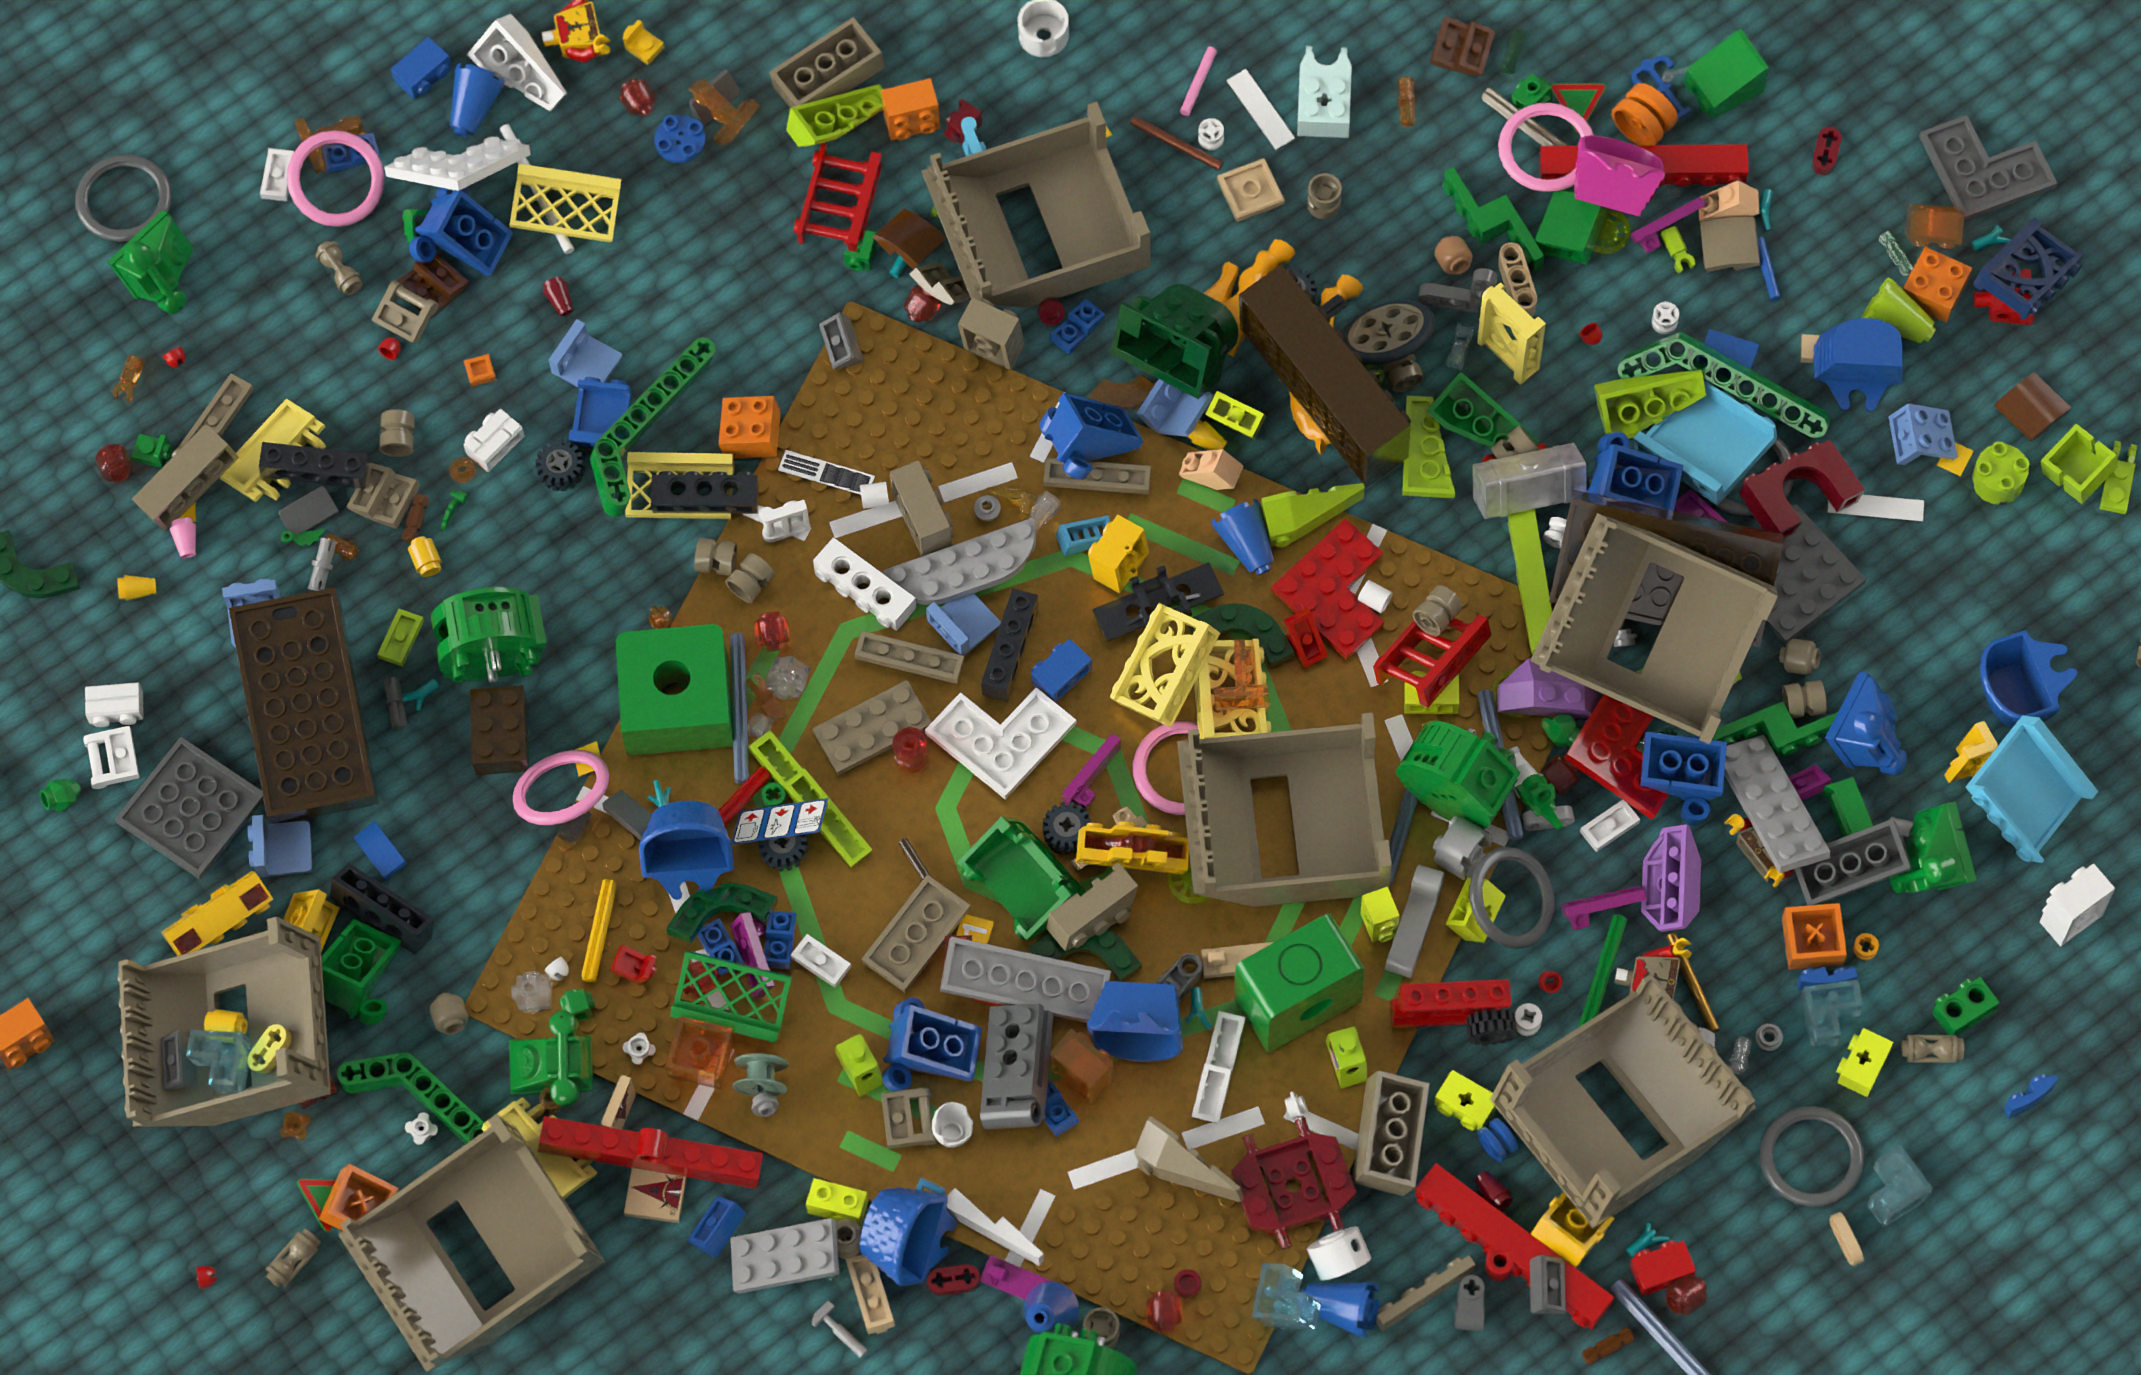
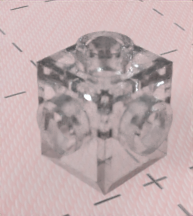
M793 656L776 657L768 671V678L764 686L773 691L775 697L782 700L800 697L805 689V683L811 669Z
M525 972L523 975H516V985L511 987L512 1001H516L519 1010H523L526 1013H537L540 1009H552V982L549 974L540 975L538 972Z

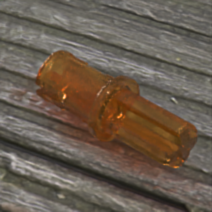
M1406 76L1399 78L1397 81L1399 90L1397 105L1400 110V124L1408 128L1415 125V105L1417 104V99L1414 97V79Z
M760 673L752 675L758 685L756 686L751 677L747 679L746 684L758 699V706L764 708L773 723L776 724L783 721L786 717V712L776 699L775 691L769 689Z

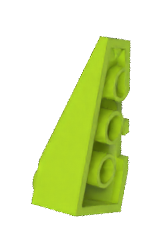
M878 84L791 107L786 130L798 147L835 140L883 110L881 90L883 89Z
M1701 370L1625 378L1594 385L1598 410L1605 434L1622 432L1628 439L1634 438L1639 431L1648 428L1654 423L1657 425L1666 416L1675 411H1681L1706 396Z
M1364 484L1334 486L1328 492L1323 493L1318 488L1310 489L1305 495H1297L1296 491H1289L1262 498L1261 508L1270 546L1286 547L1291 542L1298 540L1364 499Z

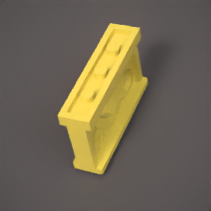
M1500 282L1496 287H1489L1482 295L1477 343L1480 346L1485 344L1514 371L1513 378L1521 385L1540 368L1546 323L1539 317L1534 320L1504 291L1505 286ZM1504 325L1511 327V330L1517 340H1512L1510 338Z
M1159 603L1151 613L1144 632L1139 636L1131 657L1126 661L1119 680L1114 684L1110 698L1124 707L1171 728L1220 632L1205 622L1198 621ZM1172 620L1176 621L1178 625L1176 636H1174V630L1170 626L1169 631L1164 634ZM1185 624L1196 629L1193 635H1184ZM1173 648L1172 656L1177 665L1174 672L1165 674L1155 681L1152 672V659ZM1179 651L1183 653L1181 658L1179 657ZM1166 681H1169L1166 687L1162 685ZM1147 690V693L1140 699H1131L1134 691L1137 694H1141ZM1151 698L1157 703L1154 710L1143 706Z
M1217 640L1210 653H1226L1224 660L1209 655L1194 683L1200 739L1271 732V723L1266 721L1269 700L1267 696H1264L1263 688L1266 687V673L1261 670V663L1264 661L1263 647H1259V640ZM1234 653H1244L1249 658V665L1242 666L1240 663L1241 658H1238L1234 665L1229 663L1230 657ZM1219 671L1222 672L1219 680H1212L1209 676L1212 672L1218 675ZM1227 675L1238 682L1247 693L1243 701L1232 711L1224 699L1211 695V690L1219 688L1224 683ZM1254 702V710L1249 709ZM1220 705L1225 711V715H1223L1222 709L1219 713H1216L1212 707ZM1250 718L1255 722L1256 728L1252 732L1241 731L1235 723L1238 719L1242 726L1248 728L1246 719ZM1230 725L1232 732H1214V730Z

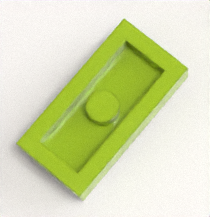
M398 608L379 649L378 658L403 667L422 627L423 617Z

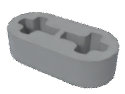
M1571 806L1556 807L1554 812L1563 824V827L1575 822ZM1531 810L1522 815L1525 830L1536 831L1555 828L1542 815L1537 817Z

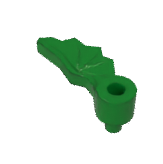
M460 490L458 492H450V495L455 497V499L451 501L445 511L441 524L442 530H446L458 504L466 503L468 499L467 493Z
M287 530L282 533L281 540L283 543H290L293 540L302 547L304 545L311 546L313 542L319 541V536L323 535L325 530L303 531L301 534H293Z

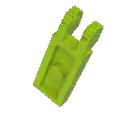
M2114 441L2112 449L2117 455V459L2121 451L2120 441ZM2131 444L2128 449L2127 462L2117 460L2118 467L2104 481L2099 509L2126 514L2136 465L2134 460L2137 445Z

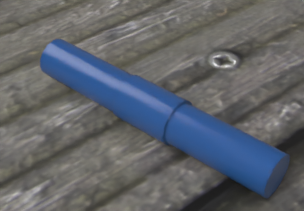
M1759 237L1758 246L1762 273L1770 300L1777 301L1781 297L1765 239L1764 237Z

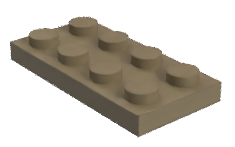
M906 680L812 729L839 776L923 733L932 722Z
M926 875L862 957V962L906 993L969 912L971 905L929 875Z

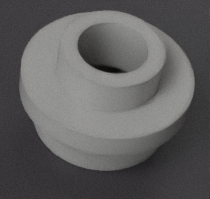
M985 495L978 498L975 502V514L983 521H992L1000 514V503L993 496ZM986 504L992 506L989 510H985L982 507Z
M1631 629L1619 630L1614 641V647L1635 645L1637 634H1631Z
M1764 1024L1756 1031L1755 1040L1761 1049L1773 1051L1782 1044L1783 1034L1776 1025ZM1771 1035L1774 1038V1040L1772 1042H1767L1764 1039V1036Z
M763 1092L753 1098L751 1108L755 1115L767 1117L777 1110L779 1102L772 1093Z

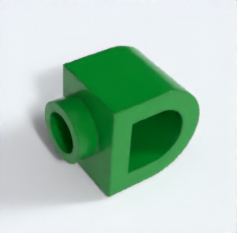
M584 989L568 990L559 1000L561 1009L571 1012L578 1022L594 1018L591 1008L595 1007L591 991L585 993Z

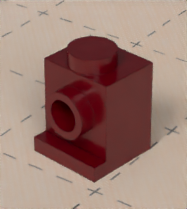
M961 98L958 102V111H953L946 121L947 129L944 134L952 142L957 141L963 145L965 137L961 128L962 120L966 117L974 118L977 124L976 131L983 122L982 112Z

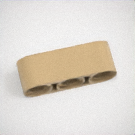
M1516 243L1504 244L1500 249L1498 265L1506 292L1533 317L1536 312L1537 294L1523 250ZM1511 256L1514 257L1516 260L1509 261L1505 258ZM1520 279L1523 281V283L1517 284L1514 283L1512 280ZM1528 302L1530 305L1522 306L1519 303Z

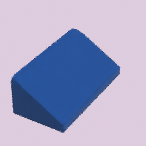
M718 1195L687 1241L707 1254L717 1257L746 1213L737 1203Z

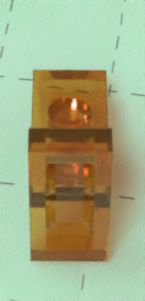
M705 79L695 81L689 88L694 94L693 98L699 104L705 105L712 111L711 115L718 122L724 123L723 127L713 138L719 146L729 144L760 106L754 99L743 101L735 109Z
M359 115L346 117L339 123L329 127H321L312 134L304 118L294 121L302 143L309 137L325 131L336 130L349 132L354 135L365 134ZM338 143L324 144V145H322V146L331 145V144H338ZM322 146L317 147L308 155L316 174L326 171L320 155L322 153Z
M1245 639L1234 640L1235 687L1214 688L1216 710L1270 707L1268 685H1253L1252 672L1247 673V666L1252 665L1251 649H1246Z

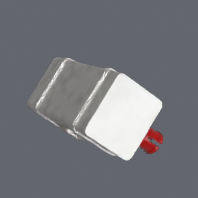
M1539 443L1536 444L1540 449L1537 451L1497 459L1494 454H1488L1482 459L1481 463L1473 464V498L1484 519L1501 518L1509 514L1550 505L1571 503L1573 490L1586 492V463L1576 445L1570 443L1548 448L1545 444Z

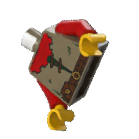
M1733 814L1724 822L1733 826L1729 831L1731 835H1735L1740 831L1736 844L1766 882L1774 879L1773 886L1777 887L1781 881L1793 875L1795 869L1782 873L1778 872L1748 817L1742 818L1738 814Z
M1680 938L1674 945L1661 947L1644 953L1641 957H1636L1634 970L1617 968L1614 984L1629 986L1630 995L1637 990L1643 978L1652 974L1656 980L1663 984L1666 993L1673 1000L1681 958L1677 957L1681 955L1684 958H1689L1692 953L1689 950H1683V948L1692 943L1685 938Z

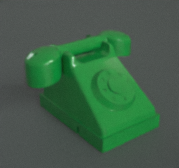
M162 210L107 262L135 299L140 300L143 298L157 302L158 307L169 314H177L185 307L186 295L176 287L179 285L178 280L194 247L169 213Z
M1956 801L1917 812L1908 835L1907 850L1911 870L1889 878V883L1894 892L1900 894L1935 889L1939 891L1977 881L1964 831H1957V829L1963 827Z
M353 919L321 957L324 1001L346 1010L350 1019L358 1015V1019L365 1025H375L382 1022L386 1017L387 1004L380 999L368 998L391 960L399 951L401 941Z
M561 1010L551 1016L549 1029L557 1037L509 1040L510 1094L512 1096L550 1094L553 1101L559 1106L570 1107L579 1099V1092L593 1091L592 1036H573L578 1030L579 1023L571 1012Z

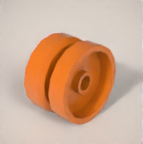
M1645 83L1634 85L1626 94V99L1619 101L1611 112L1613 122L1619 131L1636 145H1657L1663 138V133L1668 132L1678 120L1676 110L1671 102L1661 92Z

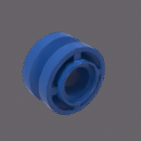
M1494 1118L1489 1122L1490 1129L1482 1127L1477 1131V1134L1485 1151L1496 1161L1502 1162L1507 1158L1506 1151L1513 1154L1519 1147L1509 1127L1498 1118Z

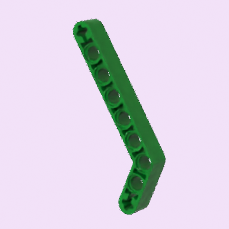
M1682 332L1675 333L1626 354L1618 366L1619 376L1621 379L1647 376L1677 363L1690 371L1701 370L1703 378L1809 437L1820 438L1824 436L1830 424V417L1823 409ZM1672 343H1682L1685 351L1677 352L1674 350ZM1650 352L1658 353L1661 356V361L1653 362L1648 354ZM1704 355L1708 359V363L1705 365L1699 364L1695 356ZM1629 363L1630 366L1638 365L1635 371H1633L1632 368H1626L1627 364ZM1718 369H1729L1731 372V376L1726 378L1722 377L1719 374ZM1744 380L1751 381L1754 389H1744L1741 382ZM1767 393L1774 394L1777 397V402L1770 403L1766 401L1764 395ZM1796 406L1801 414L1793 416L1788 412L1787 408ZM1808 413L1809 416L1807 417L1806 421H1802L1804 419L1805 414ZM1820 420L1821 424L1817 428L1814 427V422Z
M702 337L695 340L595 443L590 461L602 507L607 515L611 517L622 516L631 498L621 456L709 367L715 353V345L710 339ZM681 368L687 369L690 372H684ZM665 385H670L674 389H669ZM649 402H655L658 406L651 405ZM632 418H637L641 422H635ZM616 435H621L625 439H619ZM599 452H605L609 456H603ZM605 475H611L615 480L608 479Z
M409 1053L349 1061L343 1063L337 1071L339 1082L348 1093H360L403 1085L465 1144L484 1132L482 1130L484 1122ZM405 1064L412 1065L410 1071L406 1073L399 1072L401 1066ZM377 1069L385 1070L384 1074L380 1077L372 1076L373 1072ZM363 1072H365L367 1079H363ZM354 1074L353 1080L348 1081L350 1078L349 1075ZM424 1082L431 1083L430 1088L421 1091L418 1089L419 1085ZM442 1100L450 1101L449 1106L441 1109L437 1107L438 1103ZM461 1118L470 1119L469 1123L463 1127L456 1125L457 1121Z

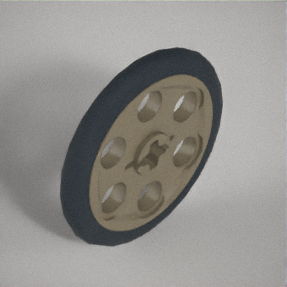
M1412 300L1388 301L1358 314L1346 325L1342 334L1346 338L1347 342L1345 344L1350 350L1355 349L1362 358V365H1384L1399 361L1419 350L1430 339L1434 331L1435 318L1431 310L1420 302ZM1374 324L1372 327L1365 328L1368 325ZM1384 328H1386L1388 333H1390V338L1388 337L1387 332H1385Z

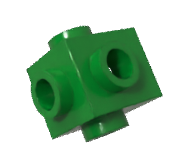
M1532 73L1526 80H1521L1512 93V102L1520 110L1537 103H1552L1553 101L1550 83L1546 79L1538 78Z

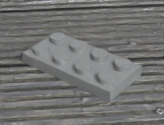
M832 1218L730 1238L733 1291L737 1294L839 1275L836 1221Z

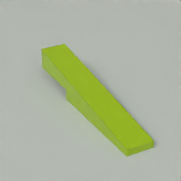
M1535 509L1509 514L1508 527L1531 654H1534L1552 614L1551 602H1549L1550 596Z
M771 730L749 746V753L762 767L770 772L772 779L776 783L784 787L787 796L794 803L828 798L820 833L851 868L872 852L871 847L806 769L801 768Z

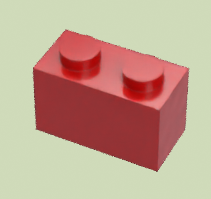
M1675 1240L1668 1241L1662 1244L1660 1249L1652 1252L1649 1249L1640 1251L1634 1255L1630 1263V1269L1642 1297L1694 1279L1696 1273L1684 1240L1678 1243Z

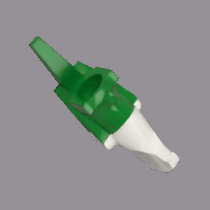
M1517 746L1510 748L1511 754L1515 755L1511 764L1521 772L1513 787L1516 795L1537 817L1542 815L1557 830L1562 829L1563 824L1554 812L1556 810L1554 802L1555 787L1552 783L1548 784L1542 774H1538L1523 758Z

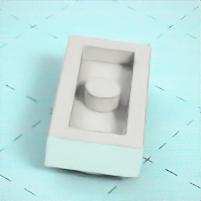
M268 150L260 191L262 199L287 201L289 192L287 171L294 151Z
M1621 800L1581 827L1580 833L1595 852H1598L1639 824L1640 818L1627 802Z
M806 934L791 954V958L834 988H836L851 968V963L808 934Z

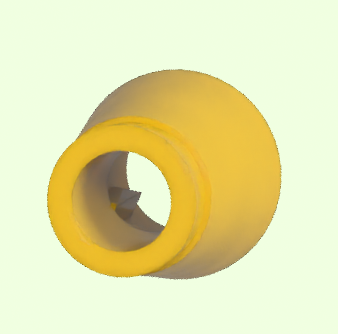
M1198 420L1195 429L1187 436L1192 440L1191 443L1208 450H1221L1227 444V441L1206 421Z
M124 575V578H117L119 599L129 601L156 594L155 578Z

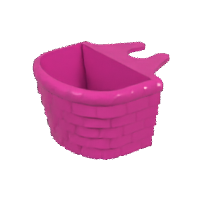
M1596 135L1581 137L1578 143L1579 151L1577 153V169L1574 180L1575 199L1640 217L1642 209L1649 202L1651 195H1654L1660 180H1663L1665 177L1661 159L1646 149L1617 139Z

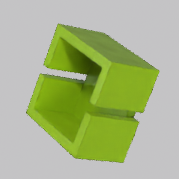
M2075 424L2041 460L2042 474L2059 487L2064 485V491L2081 504L2118 467L2117 455L2100 441H2097L2095 444L2094 437L2078 424Z

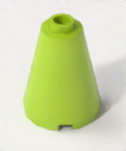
M1888 277L1879 287L1880 291L1869 302L1861 318L1882 320L1893 325L1903 338L1920 344L1923 340L1928 342L1936 331V328L1933 327L1934 321L1894 280Z

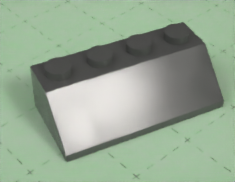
M1894 819L1826 844L1830 850L1829 859L1795 869L1807 906L1824 903L1911 870V864L1900 827Z

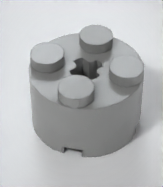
M1455 815L1451 819L1445 835H1440L1433 845V849L1436 850L1434 861L1437 865L1462 880H1465V876L1470 878L1478 862L1486 855L1483 853L1485 845L1490 847L1492 834L1468 819Z

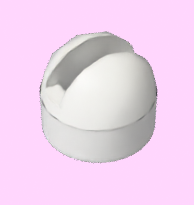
M559 957L545 968V972L553 980H563L564 976H567L569 973V967L565 960Z

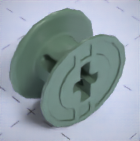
M745 1054L734 1059L737 1067L747 1070V1079L736 1081L732 1085L733 1090L749 1096H756L763 1092H770L773 1096H779L787 1092L786 1085L774 1080L775 1072L789 1067L788 1061L784 1058L768 1054Z

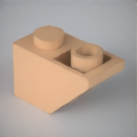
M1735 181L1701 196L1705 204L1704 207L1699 209V221L1701 222L1728 217H1752L1759 214L1758 190L1740 181Z
M1223 449L1188 452L1183 460L1179 476L1216 490L1234 489L1243 465Z

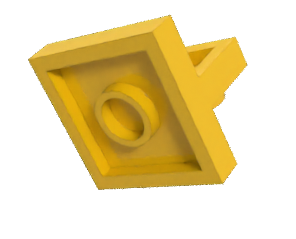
M1985 721L1976 723L1956 747L1959 757L1950 763V768L1944 774L1949 784L1969 776L1973 778L1998 747Z
M320 890L294 893L283 920L320 937L322 952L339 907L326 901L327 894Z

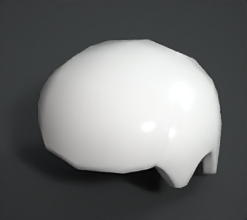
M956 1102L945 1103L936 1110L933 1117V1135L940 1144L946 1147L962 1146L971 1138L974 1121L969 1116L966 1106Z

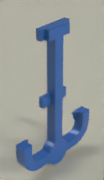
M1658 56L1652 60H1643L1641 66L1632 72L1631 81L1633 85L1642 83L1641 80L1637 79L1639 74L1643 72L1649 73L1659 86L1657 90L1661 93L1663 92L1677 110L1678 119L1690 114L1692 109L1690 107L1683 109L1669 90L1672 84L1670 82L1665 84L1654 70V66L1659 63H1665L1667 68L1672 69L1674 63L1667 56Z

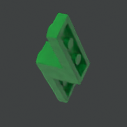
M1452 167L1444 172L1442 187L1446 195L1452 196L1454 199L1456 211L1467 220L1468 230L1473 237H1477L1482 244L1507 232L1511 243H1516L1522 248L1526 263L1530 265L1533 272L1543 268L1544 255L1507 195L1478 207L1455 168Z
M1782 701L1717 728L1712 740L1727 742V745H1730L1743 737L1750 739L1759 734L1761 730L1776 757L1780 755L1786 757L1794 754L1802 746L1807 745L1810 747L1821 742L1822 738L1826 737L1838 712L1797 728Z

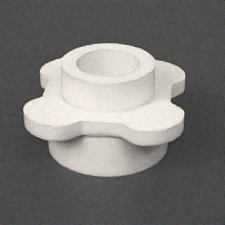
M637 1033L636 1036H633L628 1042L623 1044L624 1052L630 1054L632 1062L636 1065L641 1064L648 1055H654L656 1051L655 1046L649 1043L644 1033ZM639 1046L642 1047L640 1051L637 1050Z
M1293 1091L1290 1092L1291 1097L1285 1099V1104L1293 1120L1299 1117L1306 1118L1304 1112L1308 1111L1304 1098L1302 1095L1298 1097Z
M420 1113L417 1119L407 1122L405 1125L406 1132L411 1133L414 1143L417 1145L424 1144V1142L428 1141L438 1132L437 1126L429 1121L427 1113ZM419 1127H424V1130L420 1131Z

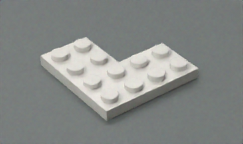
M489 137L484 140V143L468 147L466 152L458 155H449L444 151H428L427 148L414 149L412 154L394 159L393 163L385 166V172L387 177L459 191L531 154L529 145L520 144L516 140L504 141L500 140L499 137Z
M1035 688L1001 725L960 692L925 729V734L1006 800L1077 723L1075 718L1038 688Z

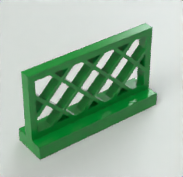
M687 950L670 1017L776 1043L781 1035V1026L793 977ZM690 959L701 961L707 971L694 978L689 970ZM708 963L715 964V966L710 968ZM720 966L727 967L733 976L723 984H720L713 970ZM735 970H739V971H742V972L739 973V974H737V973L735 972ZM709 973L717 987L704 994L697 980ZM746 973H751L755 975L760 984L747 991L739 977ZM688 976L690 981L685 983L686 977ZM761 976L767 977L768 979L763 981ZM773 979L785 982L783 992L776 997H773L766 986ZM735 980L743 994L731 1001L723 987ZM690 984L694 985L701 996L693 1002L682 999L684 988ZM762 987L770 1000L757 1007L750 993ZM718 990L727 1002V1004L720 1008L713 1007L707 998ZM744 997L747 998L753 1008V1011L746 1015L740 1014L734 1006L735 1002ZM779 998H781L780 1006L776 1002ZM703 1000L706 1005L700 1004L698 1002ZM772 1003L778 1012L776 1022L765 1020L760 1010ZM727 1007H730V1009H731L732 1011H728V1010H724V1009L727 1008ZM756 1013L758 1018L752 1017L751 1015Z

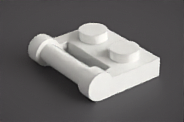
M804 500L789 501L776 509L764 507L759 512L760 521L764 525L762 535L766 542H775L810 530L808 510ZM781 521L782 526L776 528L774 523Z
M130 726L84 736V745L88 748L93 776L91 778V786L93 789H101L110 784L140 778ZM102 743L106 745L110 773L103 774L98 747Z

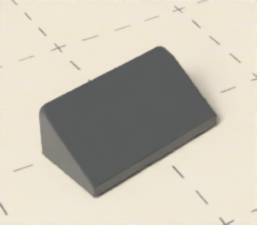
M726 69L689 101L692 115L704 125L740 95L738 86Z
M839 312L819 324L834 370L864 361L849 316Z
M321 486L279 510L278 513L288 531L293 534H301L303 531H309L338 514L339 511L325 487Z
M621 789L602 803L603 809L641 841L649 821H651L652 814Z
M178 1030L162 1037L164 1090L197 1085L195 1035L191 1032Z
M1539 1255L1530 1260L1531 1313H1566L1565 1264L1563 1258Z

